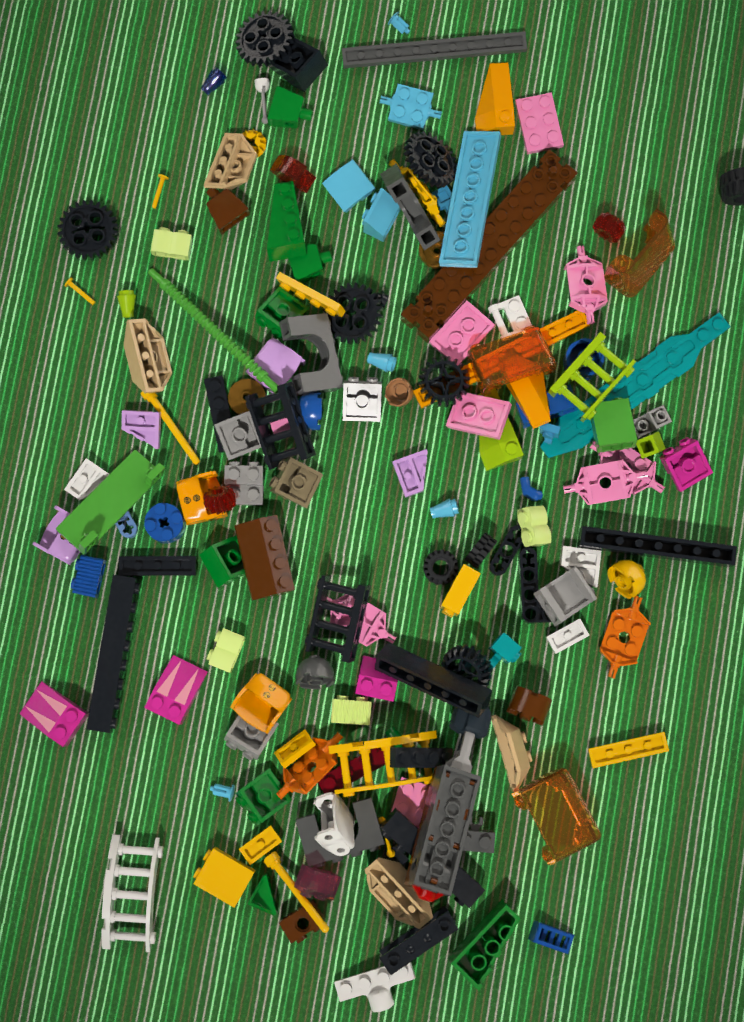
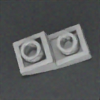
M664 405L633 420L637 439L672 422Z

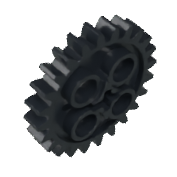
M263 10L260 16L255 13V18L248 17V23L243 21L244 28H238L240 33L236 34L238 39L235 41L236 49L241 58L246 63L250 62L252 66L257 63L258 67L261 68L264 63L268 67L269 62L275 65L276 59L281 62L282 55L288 56L286 50H292L290 44H294L292 39L295 37L294 29L289 19H286L284 14L279 15L278 11L274 15L271 10H269L268 14H265Z
M418 131L408 138L405 142L406 145L403 147L406 150L403 154L407 156L405 161L410 163L408 168L414 169L413 174H418L419 180L423 178L425 184L430 182L431 187L436 185L437 188L440 186L444 188L446 185H449L455 179L457 164L454 163L456 158L451 156L453 151L447 150L448 145L444 146L443 140L438 141L437 136L432 137L430 132L426 135L424 131L421 134Z
M83 200L81 206L77 202H75L76 208L69 206L70 212H63L66 217L59 218L63 224L57 225L62 230L57 234L59 237H62L59 241L61 244H64L63 248L65 251L69 250L68 253L71 256L75 254L77 259L82 255L84 261L87 260L88 256L94 261L95 255L101 259L102 252L108 255L106 249L113 250L114 248L111 243H117L114 236H119L118 231H116L119 226L115 223L117 221L116 217H112L113 212L111 210L108 211L106 205L101 208L99 201L94 205L93 200H90L89 205ZM94 218H101L98 223H92ZM76 220H82L80 225L74 226ZM103 235L100 241H95L96 236ZM84 238L81 244H76L77 239Z
M355 282L352 287L350 283H347V289L341 285L340 292L334 289L335 296L329 295L328 297L341 305L344 300L348 299L349 304L344 308L346 312L342 318L338 315L331 316L328 314L331 322V332L335 334L334 338L337 340L340 338L342 343H345L347 340L348 344L352 345L354 340L356 344H359L360 339L367 342L366 336L368 335L373 338L371 332H378L376 325H382L378 321V319L384 318L383 315L379 314L384 308L378 306L382 301L376 299L378 297L377 293L372 294L373 289L369 287L366 290V285L364 284L360 287ZM367 301V306L364 309H360L361 303ZM343 318H346V324L343 327H341L340 321ZM364 319V326L358 328V322Z

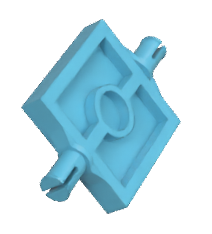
M402 84L397 85L396 92L392 98L381 95L379 102L390 106L388 121L423 131L429 116L440 119L442 111L432 109L431 102L434 93Z

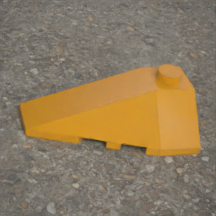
M490 63L475 116L476 131H500L501 135H513L515 120L509 64Z
M514 356L498 363L503 381L532 428L535 429L550 422L544 373L536 360Z

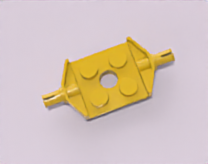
M395 159L391 160L389 165L391 167L395 164L398 165L412 191L419 197L422 207L427 208L428 218L434 219L439 227H442L446 222L439 215L437 197L430 193L426 184L420 181L416 174H413L414 169L400 167Z

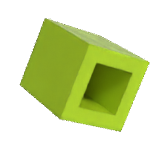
M659 431L638 439L636 443L642 459L666 449Z

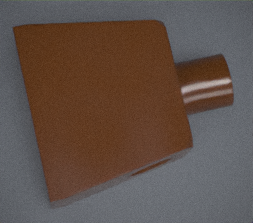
M210 188L206 192L211 199L206 203L207 208L221 235L250 215L248 207L229 189H225L220 193L218 189Z

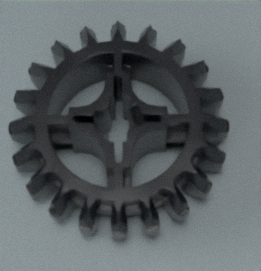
M440 356L439 362H437L436 358H432L433 365L430 362H426L427 368L422 367L421 372L424 374L419 375V379L423 381H420L418 386L424 387L420 390V393H427L424 399L428 400L431 397L430 404L432 405L435 403V400L438 401V407H441L442 402H445V407H448L449 401H451L452 405H456L455 398L458 401H462L461 395L466 396L467 391L465 389H468L470 386L468 383H465L470 380V377L464 376L468 373V370H461L464 364L460 363L457 366L458 359L456 358L453 362H450V356H447L446 361H443V356ZM439 368L440 375L433 378V380H428L430 374ZM446 368L453 370L458 377L449 375ZM443 375H444L445 381H449V382H447L445 388H444L443 382H439V381H441ZM455 383H460L459 388L449 395L448 388L455 385ZM430 386L439 388L442 395L435 393Z
M459 644L451 648L444 655L441 663L443 668L485 687L490 684L489 682L493 676L491 674L493 668L489 667L491 661H486L487 655H482L481 649L476 651L474 646L469 648L467 644L463 646Z

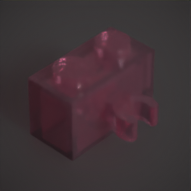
M302 864L294 888L300 890V894L307 898H311L313 895L314 898L325 901L326 898L334 900L342 877L329 870Z

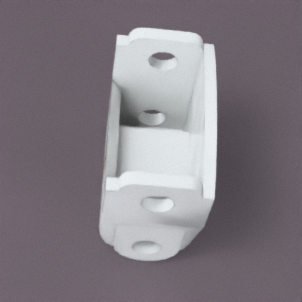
M328 792L317 796L314 804L321 811V831L317 833L315 840L332 854L344 856L355 846L353 816L338 794Z

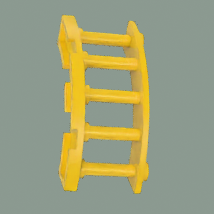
M436 730L364 741V744L363 741L328 746L329 754L337 753L341 762L344 788L334 790L335 794L343 793V797L354 796L355 792L423 781L424 784H430L433 775L432 768H424L425 775L420 777L416 776L415 768H407L409 779L396 781L394 768H390V747L402 744V747H412L414 742H418L421 748H429L430 739L437 738ZM381 747V751H384L388 782L373 784L369 753H371L372 748ZM359 750V754L362 757L365 785L352 787L348 756L350 751Z

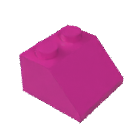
M363 656L355 694L394 702L398 680L375 670L376 658Z

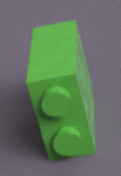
M618 397L611 401H602L595 409L597 413L590 420L597 453L635 448L637 436L629 398L623 399Z

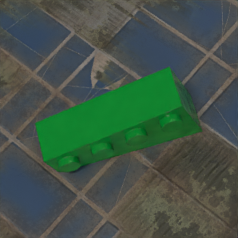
M293 181L274 185L267 242L269 262L307 255Z
M503 899L448 956L450 963L478 991H480L483 981L489 975L496 958L500 956L504 944L509 940L520 920L518 914Z

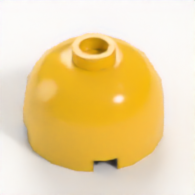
M620 560L608 569L607 575L610 583L613 581L618 587L614 589L627 599L634 598L644 589L646 576L644 568L640 564L631 560Z

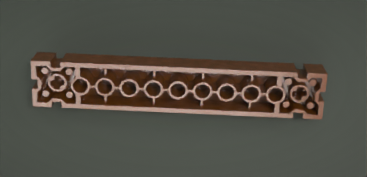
M550 149L539 160L538 167L534 166L486 219L478 267H443L416 296V305L414 306L410 303L401 313L400 320L411 329L414 326L418 328L417 334L428 344L439 331L438 326L441 325L443 327L455 312L468 301L561 197L562 191H566L575 181L578 173L567 163L563 167L559 163L561 158Z

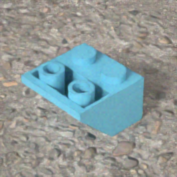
M380 188L379 192H375L371 199L372 205L370 209H366L363 213L362 225L364 233L384 242L401 208L387 191Z

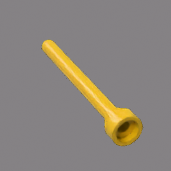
M142 391L140 394L143 399L151 402L157 412H161V418L193 464H199L200 459L157 399V392L145 394Z
M276 851L269 854L264 859V863L268 868L275 869L321 931L327 933L329 926L283 868L280 861L281 857Z

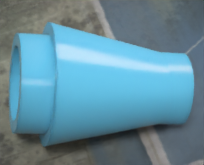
M370 352L367 363L385 372H393L396 365V357H393L392 354Z
M449 498L434 507H430V512L433 519L455 517V514H459L456 499L451 500Z

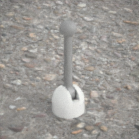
M258 78L254 82L256 90L261 93L263 111L261 121L263 124H267L265 93L269 90L270 84L268 78Z

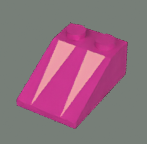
M173 655L144 708L178 725H182L208 672Z
M41 681L19 713L62 747L70 744L89 716L86 710L43 681Z

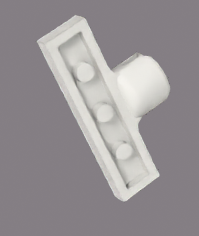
M410 962L392 975L389 974L385 966L337 980L334 984L340 1002L366 995L371 1010L373 1012H382L394 1005L391 987L413 980L416 976Z

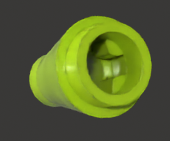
M134 290L118 291L119 296L117 298L122 318L134 317L136 298Z

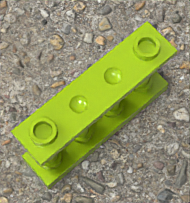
M601 332L551 386L548 392L553 398L557 394H562L584 413L580 420L582 422L586 419L591 420L597 413L595 409L624 376L628 378L635 370L633 368L636 363L634 359L627 365L605 347L604 341L606 336ZM595 351L603 354L622 370L616 379L592 360L591 356ZM582 366H588L610 385L603 394L580 375L578 370ZM570 379L572 381L575 380L597 399L590 408L567 389L568 386L566 384Z

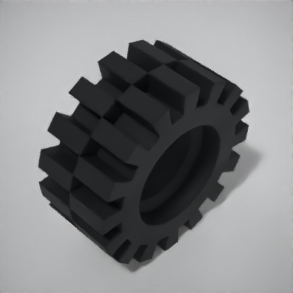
M485 532L464 560L477 569L498 541Z
M435 550L424 561L423 571L425 577L435 585L450 583L457 575L458 562L449 551ZM438 560H443L448 564V571L443 575H438L433 570V565Z

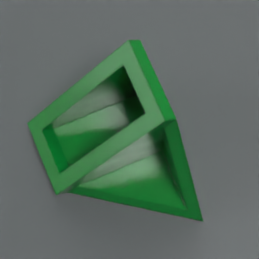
M265 873L247 904L271 915H276L278 913L269 875Z

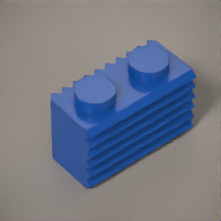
M81 555L75 564L77 574L76 578L73 577L71 581L72 593L98 598L106 560Z

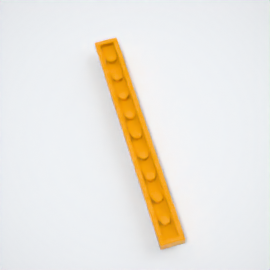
M577 310L463 366L461 370H468V373L464 376L470 377V380L465 383L471 385L500 371L498 363L514 356L527 358L590 327V324H587L585 313ZM454 371L449 373V375L458 377ZM442 376V379L439 382H443L445 388L447 382L449 381H445L444 376ZM460 383L450 386L448 394H453L459 388ZM430 386L435 393L442 395L439 388ZM424 387L413 391L421 409L431 405L432 399L431 397L428 400L424 399L427 393H420V390Z

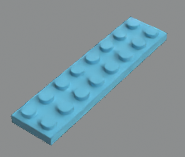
M464 131L439 259L441 267H478L501 141L500 131Z

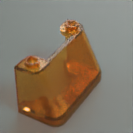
M658 208L651 214L648 223L643 228L647 233L646 246L634 260L626 255L617 256L604 274L605 281L626 297H635L675 248V241L667 216Z
M534 325L526 327L522 332L483 345L481 343L470 346V350L467 352L482 396L491 394L490 390L499 389L502 385L535 374L539 376L542 371L544 375L554 373L557 366L540 328Z
M561 768L548 772L512 793L518 808L523 810L529 809L546 843L542 847V858L548 865H553L600 840L601 833L572 776L566 769Z

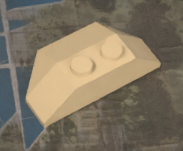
M224 134L204 182V188L234 189L248 181L257 158V153L243 134Z
M145 318L127 320L124 349L132 381L145 394L162 392L172 375L164 338Z
M491 715V721L510 788L514 793L518 791L530 769L529 762H532L530 751H526L524 743H527L524 731L520 732L518 727L497 715Z
M378 857L366 867L365 874H367L369 891L397 921L420 929L433 918L430 902L419 899L413 887L404 885L407 870L399 862Z

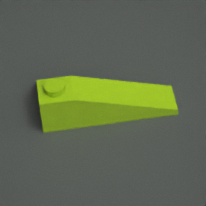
M496 388L478 394L500 400ZM507 418L500 440L479 435V454L486 471L520 460L524 456L509 418Z

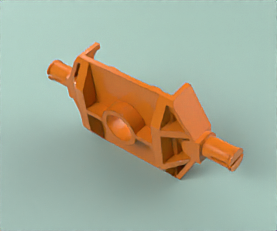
M638 596L634 597L632 606L629 608L612 611L599 652L610 662L611 667L607 676L615 679L620 666L638 663L637 659L648 627L651 625L639 611L643 598H638ZM621 632H626L629 636V640L626 643H622L619 640Z
M339 732L328 741L313 737L312 739L316 742V745L307 751L289 770L283 767L285 784L276 793L280 799L289 791L307 794L338 763L336 753L329 754L328 746L336 745L343 739ZM316 766L315 770L310 772L312 767Z

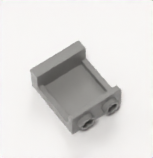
M576 566L534 593V596L554 626L562 623L597 599L594 589L587 584L584 574Z

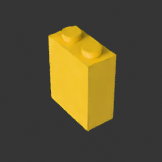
M463 564L440 606L443 609V614L451 618L453 615L456 617L459 615L481 573Z
M214 847L212 851L208 849L203 858L206 862L202 868L198 867L193 876L196 880L193 884L235 908L256 870L217 847Z

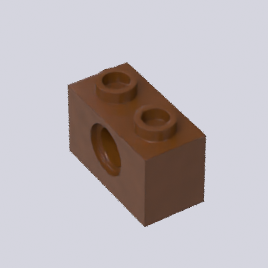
M311 899L309 902L312 904V906L316 909V911L325 921L326 918L322 914L318 905L316 904L314 899ZM303 906L279 921V925L291 944L295 941L297 944L307 938L306 934L312 930L314 933L320 930ZM306 918L309 925L307 927H300L298 920Z

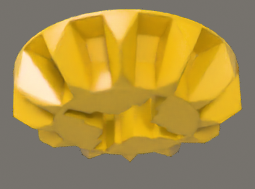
M254 129L245 130L242 134L246 140H255L256 146L252 147L257 153V158L260 157L266 149L265 137L261 132Z

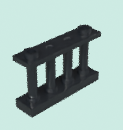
M292 381L277 386L278 392L261 398L258 397L257 393L245 396L246 406L250 411L264 453V461L268 465L269 470L278 467L282 459L299 455L300 459L304 460L316 455ZM277 400L282 401L284 411L268 416L264 415L261 405ZM287 418L290 429L271 435L268 423ZM293 436L296 447L277 453L274 442Z
M322 575L317 583L319 591L310 631L305 638V651H315L316 647L341 653V661L353 662L356 657L371 585L359 584L358 587L351 588L331 583V575ZM328 590L353 596L355 599L354 606L350 608L327 602ZM324 609L349 615L351 618L350 624L346 627L322 620ZM320 628L345 634L347 637L345 644L339 645L318 639Z
M445 905L432 913L433 918L420 929L413 926L379 950L382 955L379 958L390 975L458 930L455 920Z

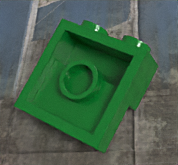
M279 286L257 310L255 319L259 326L263 328L268 327L272 330L273 336L280 339L282 338L279 322L287 317L305 316L309 308Z
M270 768L235 793L238 805L240 807L245 806L249 812L247 814L248 819L253 824L257 823V825L263 823L292 801L288 793L282 799L277 796L276 793L283 786Z

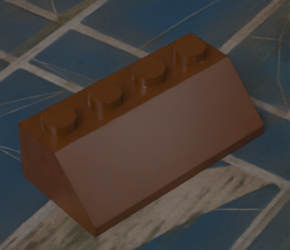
M278 516L262 517L235 525L251 600L287 594L295 590Z

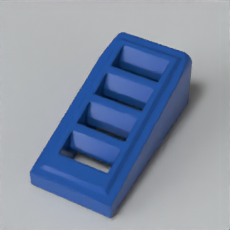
M534 921L528 939L534 943L569 954L574 935ZM549 930L550 933L548 935L547 941H545L547 931ZM558 933L555 944H552L555 934ZM566 936L563 946L560 947L562 937Z

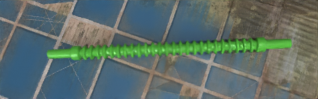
M154 268L148 271V274L160 284L159 287L166 294H169L170 297H173V300L180 304L184 311L191 314L190 316L195 321H198L202 328L209 331V334L216 338V341H220V345L227 348L228 352L231 351V355H234L235 359L238 358V361L242 362V365L249 369V372H253V376H256L260 382H264L274 393L278 392V385L268 376V372L262 370L261 366L258 367V363H255L254 359L251 360V357L247 356V353L240 349V346H236V342L229 339V336L225 335V332H222L221 328H218L217 325H214V322L207 318V315H203L204 313L199 308H196V305L189 301V298H186L181 291H178V288H175L171 281L164 279Z

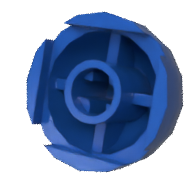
M319 392L306 393L298 399L302 416L309 430H320L321 425H318V420H321L322 398H319L321 396Z

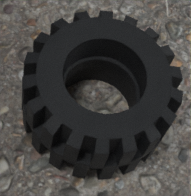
M740 167L722 174L719 178L721 201L725 204L744 205V167Z

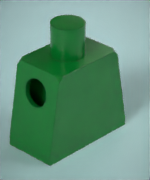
M277 86L267 118L268 125L298 128L301 119L312 120L313 110L304 108L305 100L302 96Z
M316 244L305 245L306 256L289 258L294 280L304 283L324 273L322 264L332 262L330 251L319 253Z

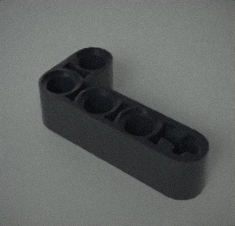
M526 547L518 554L520 616L525 623L529 624L550 623L552 621L545 617V611L539 605L536 597L534 596L533 600H527L524 597L526 590H531L533 593L539 590L537 554L533 548ZM526 552H528V555H532V558L529 559L528 563L529 565H533V567L528 566L523 568V566L527 564L526 558H523V555H525ZM525 571H530L533 574L531 581L524 579L523 573ZM527 609L534 611V619L529 620L526 618L525 612Z

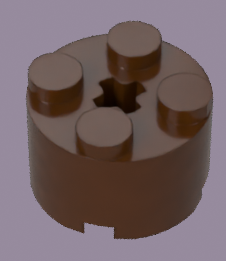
M516 686L506 712L515 716L519 713V718L529 722L533 719V723L543 726L552 699L542 694L534 693L532 690Z

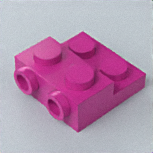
M689 437L680 440L679 446L665 449L662 452L663 455L659 457L679 492L684 491L713 473L698 440L690 439Z

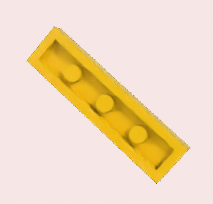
M281 272L277 275L276 279L282 289L287 292L290 290L295 292L294 294L302 300L305 298L310 300V303L316 308L321 306L331 316L338 315L341 318L346 312L342 305Z
M665 732L588 748L592 768L669 751Z

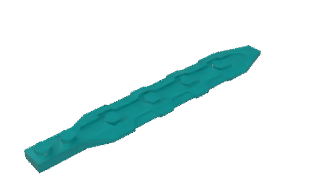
M719 312L690 334L670 336L655 347L653 352L639 362H636L633 366L635 368L633 373L628 378L624 376L603 401H611L618 397L623 399L629 398L631 410L644 400L650 399L657 394L659 389L674 378L680 377L691 369L696 362L700 350L727 331L731 326ZM605 384L598 390L603 394L610 385ZM592 395L583 403L590 407V403L597 399ZM580 409L565 414L558 419L555 425L561 427L559 438H553L552 444L545 443L544 441L541 444L540 448L548 458L581 449L594 440L591 421L588 419L584 422L580 421L584 415Z

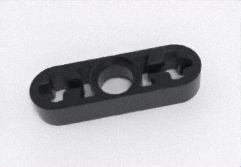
M515 525L509 530L489 565V571L494 576H501L506 572L522 544L520 537L514 542L518 544L517 547L512 542H507L508 538L511 541L514 537L512 531H521L520 525ZM509 545L512 547L513 553L511 556H505L502 553L504 546ZM500 555L501 558L508 560V563L503 561L501 565L503 571L495 572L493 564L499 563L500 558H497V556Z

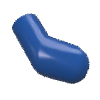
M529 477L520 478L522 494L531 501L541 500L543 497L542 491L531 487Z

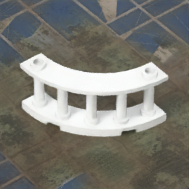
M112 834L108 854L110 865L109 870H106L103 892L102 919H105V928H102V949H110L112 941L115 942V940L146 942V952H150L151 944H155L156 932H153L154 893L159 858L163 857V846H160V838L155 839L154 848L124 846V843H121L120 835ZM123 854L152 856L151 869L120 867L118 865L120 855L123 856ZM119 875L149 877L148 892L118 890V888H115L116 877H119ZM117 898L147 900L146 915L116 913L114 911V900H117ZM115 921L146 923V933L120 932L114 929L113 923Z

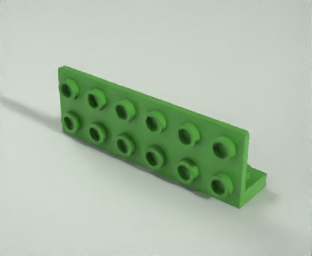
M134 450L56 527V531L85 555L163 476L165 467L160 463L154 466L137 450Z

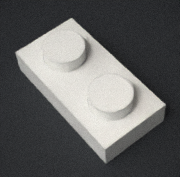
M578 619L548 635L546 639L553 652L557 654L590 635L581 619Z

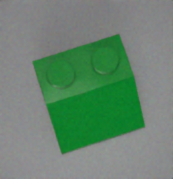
M236 535L211 545L199 555L217 588L245 575Z

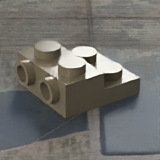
M292 457L282 459L278 465L280 471L277 477L274 476L270 481V492L290 500L303 508H308L323 474Z

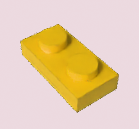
M304 729L276 750L274 754L285 769L316 744Z
M270 825L240 847L239 850L249 865H251L281 843L282 839L272 825Z

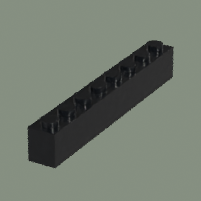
M586 526L579 528L577 548L723 567L735 566L737 546Z
M113 575L86 730L113 733V729L117 728L118 718H116V711L121 707L119 694L120 690L123 691L125 679H122L123 671H126L128 666V660L125 658L126 653L131 648L129 635L134 630L132 617L133 613L136 614L138 602H135L136 594L139 595L141 583H138L139 579L119 575Z

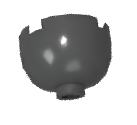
M319 655L309 656L297 667L296 685L300 683L301 688L320 689L319 685L325 684L327 688L335 682L333 667L329 661L320 658Z

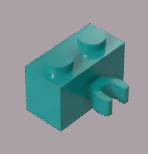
M501 633L488 648L494 653L489 660L491 661L490 667L494 668L500 660L506 664L515 662L522 654L519 652L522 647L506 633Z

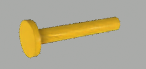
M158 174L160 181L152 204L154 209L157 207L164 181L169 179V177Z
M72 277L68 279L64 285L65 287L70 286L90 304H95L91 297L72 282Z

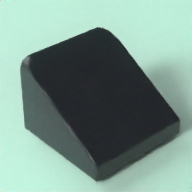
M396 843L391 847L395 851L394 857L389 858L386 854L387 851L381 856L383 859L399 862L401 865L409 860L408 856L396 847Z

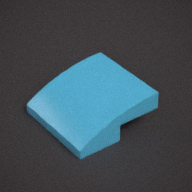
M354 160L342 166L322 183L346 213L376 189Z

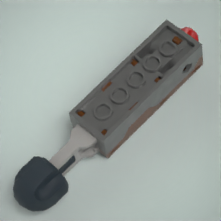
M488 706L480 718L456 707L453 710L449 726L451 730L459 734L454 755L445 765L434 768L404 885L413 887L417 897L421 900L433 902L442 896L452 895L481 780L480 776L471 773L472 765L469 756L474 738L481 739L487 736L491 722V711Z

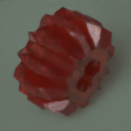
M609 212L601 213L594 221L592 227L599 237L610 243H617L626 229L625 223Z
M223 485L214 486V488L208 489V492L204 493L203 503L210 514L217 513L219 515L220 513L231 511L236 506V494L229 485L224 487Z

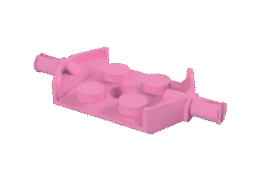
M578 246L576 248L578 257L567 263L564 267V270L567 271L571 300L569 306L585 313L587 324H594V312L605 306L608 302L603 265L601 262L589 258L588 255L585 256V247ZM583 279H589L592 285H586Z
M593 441L590 448L597 452L595 441ZM632 448L599 453V464L623 459L631 466L633 472L637 473L647 470L648 474L645 475H648V478L637 480L631 494L635 495L651 487L661 494L665 486L655 480L656 462H652L647 458L642 459L641 455Z
M623 459L581 467L577 482L572 485L563 486V489H568L564 490V494L571 492L579 493L587 505L630 498L635 482L647 479L648 475L645 474H648L647 470L637 473L633 472ZM604 477L611 480V485L608 488H603L600 485V480Z
M347 594L337 600H332L329 597L326 599L328 602L350 608L354 606L355 602L353 596ZM367 603L359 643L367 647L381 638L393 644V640H396L397 637L385 630L386 613ZM335 611L330 612L331 623L346 627L350 624L351 618L349 615Z

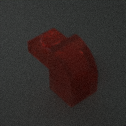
M279 155L270 169L280 180L284 182L293 181L294 186L303 193L309 191L316 179L306 169L307 166L287 155Z

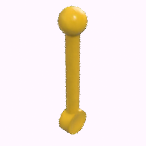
M384 817L378 818L379 824L385 820ZM385 838L388 849L386 854L389 858L394 857L395 851L391 849L390 841Z

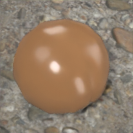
M395 378L387 384L385 397L389 405L402 407L412 400L413 388L406 379Z

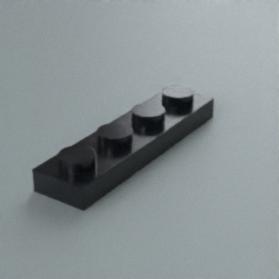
M222 375L204 379L214 426V424L232 418L225 383ZM214 426L219 453H224L225 451Z
M119 556V576H197V556Z
M390 747V768H435L445 765L448 760L453 758V748Z

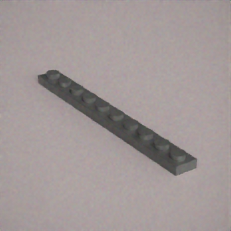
M524 31L342 48L343 68L527 52L526 32Z

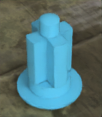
M396 12L388 21V25L392 24L401 34L404 32L409 34V25L398 16L399 12Z
M215 783L214 786L210 787V791H213V795L229 798L228 801L231 802L235 792V785L228 787Z

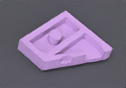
M122 410L121 429L134 435L137 439L152 445L153 448L160 449L161 412Z
M427 449L392 461L405 498L421 493L424 490Z

